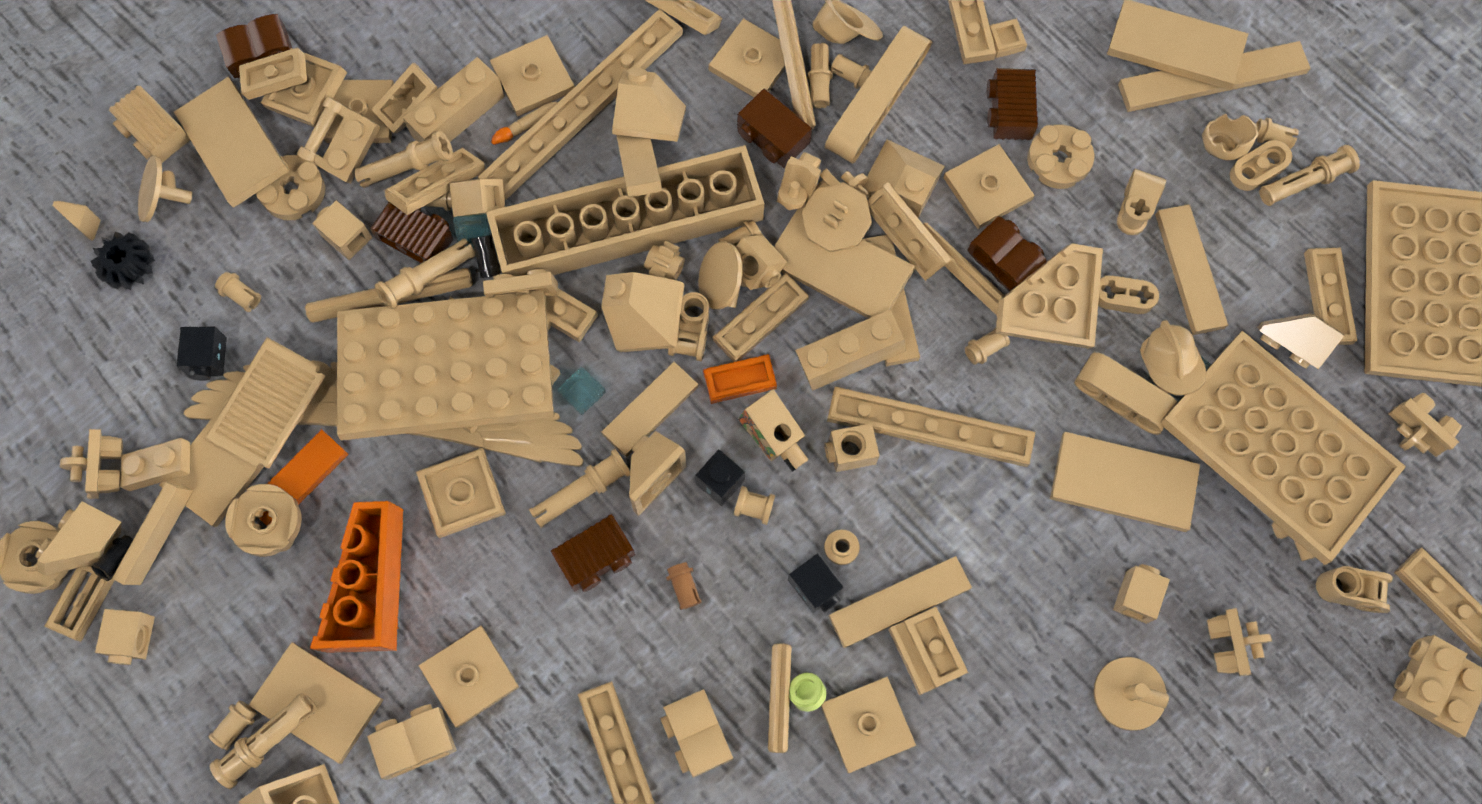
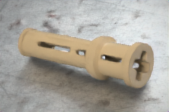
M437 131L429 139L421 142H410L406 146V150L365 166L357 167L355 169V178L357 182L365 179V181L360 182V186L366 188L413 168L423 170L433 162L451 160L453 151L450 141L443 132Z
M1343 145L1337 149V152L1331 155L1316 157L1310 166L1262 186L1259 190L1260 197L1265 205L1271 206L1315 184L1332 183L1335 177L1346 172L1354 173L1359 169L1360 161L1358 154L1351 146Z
M463 238L458 243L414 268L404 267L400 269V274L384 283L379 281L375 284L378 296L385 306H390L394 309L397 307L398 302L410 295L417 296L421 294L424 285L467 260L474 258L475 252L471 244L465 246L468 244V241Z
M613 449L611 455L597 465L587 466V469L584 470L585 475L529 509L535 518L547 510L545 514L535 519L540 528L594 492L604 493L607 491V486L624 475L630 476L629 468L616 449Z
M299 694L287 707L277 713L249 738H240L235 742V748L221 760L215 759L211 762L209 767L214 778L228 789L235 787L239 777L251 767L257 768L261 765L264 755L273 746L278 744L297 728L299 724L317 711L315 704L307 695Z

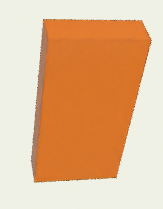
M769 354L703 369L711 404L777 389Z

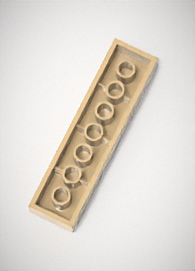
M746 145L658 167L662 191L658 193L628 197L625 178L620 177L486 212L502 274H511L515 277L527 275L526 273L530 270L543 269L551 272L553 275L648 251L653 245L663 246L665 241L675 244L743 226L742 222L744 221L748 223L752 220L754 222L762 221L765 204Z

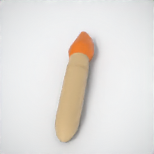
M549 102L520 118L517 122L515 121L509 127L500 128L492 136L491 143L496 145L511 141L514 136L531 128L558 102Z

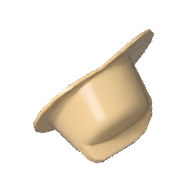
M825 0L824 5L812 24L815 31L832 43L845 44L858 35L877 41L883 38L882 31L872 19L840 0Z
M1167 320L1162 321L1160 327L1150 334V337L1142 343L1140 349L1141 357L1151 379L1158 388L1173 395H1188L1198 391L1204 384L1207 373L1205 364L1195 346L1193 335L1181 326L1170 325Z

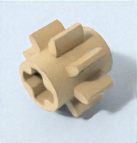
M665 241L663 246H652L646 257L644 268L650 270L649 275L677 280L683 269L685 258L679 256V246Z

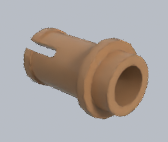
M687 562L668 568L669 576L666 579L672 582L680 610L702 603L691 575L694 572L693 568H689Z

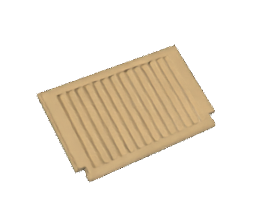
M267 337L204 440L256 469L260 468L261 464L269 469L325 378L324 374L318 373L320 366Z

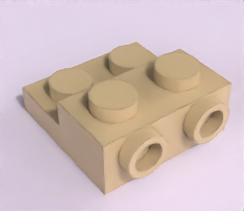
M1435 635L1420 638L1413 643L1409 650L1410 662L1406 670H1403L1395 681L1394 687L1397 690L1392 700L1458 738L1466 737L1482 701V667L1466 659L1467 653Z

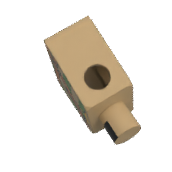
M774 389L747 407L738 418L770 461L781 456L793 472L809 460L797 444L805 435ZM774 432L782 434L784 442L778 441L774 436Z

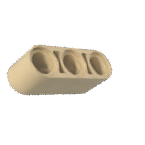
M1094 352L1090 355L1074 382L1079 390L1151 434L1159 435L1162 433L1164 427L1161 421L1177 404V401L1171 395L1101 353Z

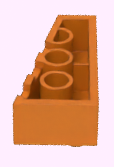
M390 501L353 503L340 546L343 549L337 568L334 567L330 579L333 582L327 603H323L319 616L322 620L317 636H313L310 649L326 653L397 651L403 509Z

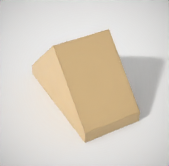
M412 63L371 110L393 133H398L407 127L403 117L435 92L438 87L416 63Z

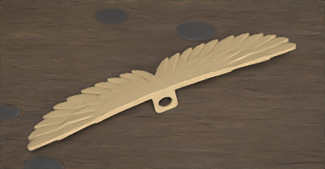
M312 360L311 362L320 366L318 373L324 374L325 378L305 409L303 418L297 425L337 427V363L331 362L330 368L324 362ZM249 365L243 366V369L246 371ZM227 372L223 374L227 380L208 382L206 386L211 390H202L193 395L191 400L199 404L187 408L184 411V415L190 419L211 420L234 391L245 372ZM555 412L553 418L480 425L473 434H470L462 427L406 433L455 442L479 449L483 448L484 450L539 463L543 461L574 467H581L583 465L581 456L573 451L582 449L579 440L574 436L567 435L573 433V429L565 423L558 422L557 420L560 419V416Z

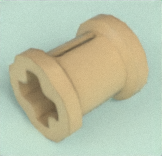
M741 486L734 516L739 517L743 514L760 519L762 524L767 525L775 495L764 496L747 490V487Z

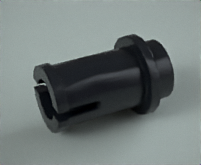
M492 235L471 239L478 268L475 270L480 273V278L500 274L499 268L501 267L497 262Z
M127 535L115 538L113 546L91 566L95 574L103 580L110 581L130 547L133 538Z

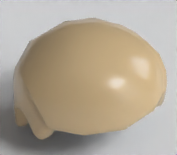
M1224 114L1206 125L1202 138L1205 149L1210 155L1228 161L1238 160L1246 155L1259 133L1257 125L1248 116L1242 115L1240 118L1232 120L1228 118L1227 114Z

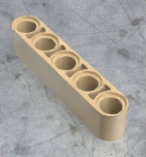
M906 26L900 29L831 131L825 143L826 149L852 164L855 163L926 57L932 44L931 40Z

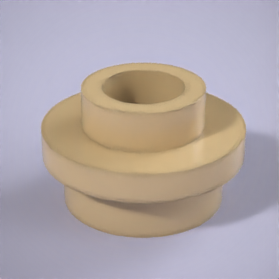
M847 530L832 532L824 544L827 558L837 565H847L853 562L858 556L860 549L857 537ZM839 541L846 542L849 547L848 551L844 553L839 552L836 549V543Z

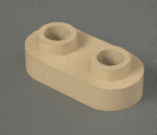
M1268 141L1238 159L1230 170V179L1241 190H1254L1282 173L1292 161V152L1281 141ZM1267 158L1273 159L1275 164L1270 163ZM1242 173L1247 174L1250 177V179L1244 177Z

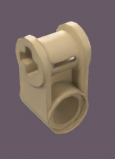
M1138 169L1133 170L1117 217L1118 228L1123 233L1138 235L1143 232L1148 220L1151 219L1163 193L1166 179Z
M690 292L683 296L676 348H668L669 356H674L677 353L696 357L697 361L703 360L709 323V303L702 294ZM692 306L700 307L703 310V313L698 317H690L685 312Z
M1342 566L1320 574L1316 581V590L1319 596L1328 602L1355 607L1366 612L1388 613L1390 612V605L1387 604L1388 584L1392 582L1393 577L1384 572ZM1336 578H1338L1343 585L1342 591L1338 589L1336 585Z

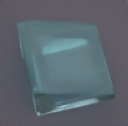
M485 214L453 218L457 242L465 238L468 241V244L465 246L471 244L473 247L472 238L492 235L489 221Z

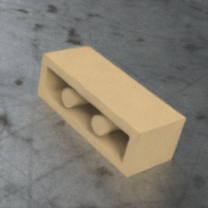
M476 57L403 117L410 135L416 141L421 142L431 138L433 133L441 131L451 142L505 97L500 79L486 64Z
M890 309L796 350V353L813 391L905 352L906 347L903 334Z

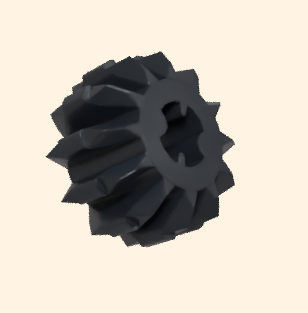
M115 232L112 240L102 237L104 244L102 248H93L94 254L98 257L90 262L96 269V276L102 282H106L111 288L118 290L123 286L125 289L131 290L134 281L144 284L142 276L144 274H153L149 264L155 261L154 256L149 252V245L144 240H140L135 234L128 232L123 236L121 233Z

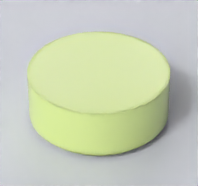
M802 673L797 675L790 683L789 698L799 710L805 712L814 711L824 703L826 687L817 675Z

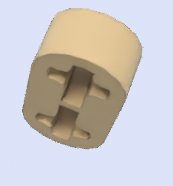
M1105 276L1100 279L1098 306L1101 308L1145 314L1159 300V291L1151 282L1119 276ZM1106 286L1111 287V292L1115 293L1111 299L1107 298V292L1103 291ZM1139 291L1144 292V297L1148 299L1145 304L1140 303V298L1136 296Z

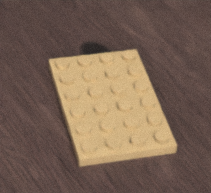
M1374 180L1367 185L1365 374L1482 387V192Z
M544 290L531 291L529 294L515 296V293L501 294L489 299L486 296L403 304L397 305L394 309L390 306L337 311V435L340 440L554 417Z
M1241 331L1208 367L1205 382L1199 390L1184 395L1161 423L1166 430L1321 563L1326 565L1333 561L1406 466L1244 331Z

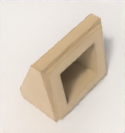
M63 201L53 202L52 206L89 240L93 241L95 239L101 220L87 206Z

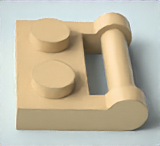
M327 96L322 104L325 108L305 146H300L297 155L351 184L355 177V169L362 164L381 126ZM339 114L344 118L322 157L317 154V151L336 115Z

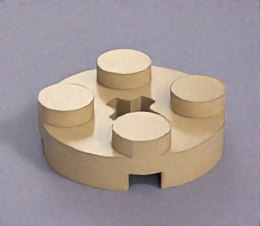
M1046 125L1034 137L1027 154L1028 166L1031 171L1034 170L1039 176L1038 180L1046 186L1056 189H1066L1075 186L1077 182L1088 175L1094 163V149L1091 145V137L1086 131L1078 130L1068 125ZM1062 151L1067 154L1068 158L1064 162H1059L1058 157L1053 155V153Z
M298 155L281 156V158L288 167L289 172L257 192L256 196L274 217L282 220H297L303 218L302 214L307 213L309 210L313 212L320 206L325 196L326 188L321 173L313 162H309ZM294 181L298 188L291 189L290 193L286 194L284 186Z
M258 484L246 489L247 492L230 503L226 513L225 527L229 537L232 538L237 547L242 551L254 556L267 557L287 551L292 547L294 539L300 531L302 517L297 500L286 491L275 485ZM264 511H268L272 522L265 529L261 530V526L256 524L255 520L262 517Z
M29 521L18 525L20 528L14 530L11 534L6 533L1 538L0 575L4 581L3 583L8 588L22 593L37 594L46 590H54L62 584L63 578L69 570L43 575L38 572L37 562L34 566H31V562L26 560L27 555L34 554L36 548H39L47 538L53 540L60 531L59 528L41 521Z

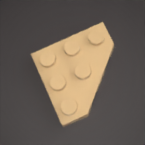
M1074 243L1064 247L998 301L995 334L1087 349L1095 347L1103 249Z

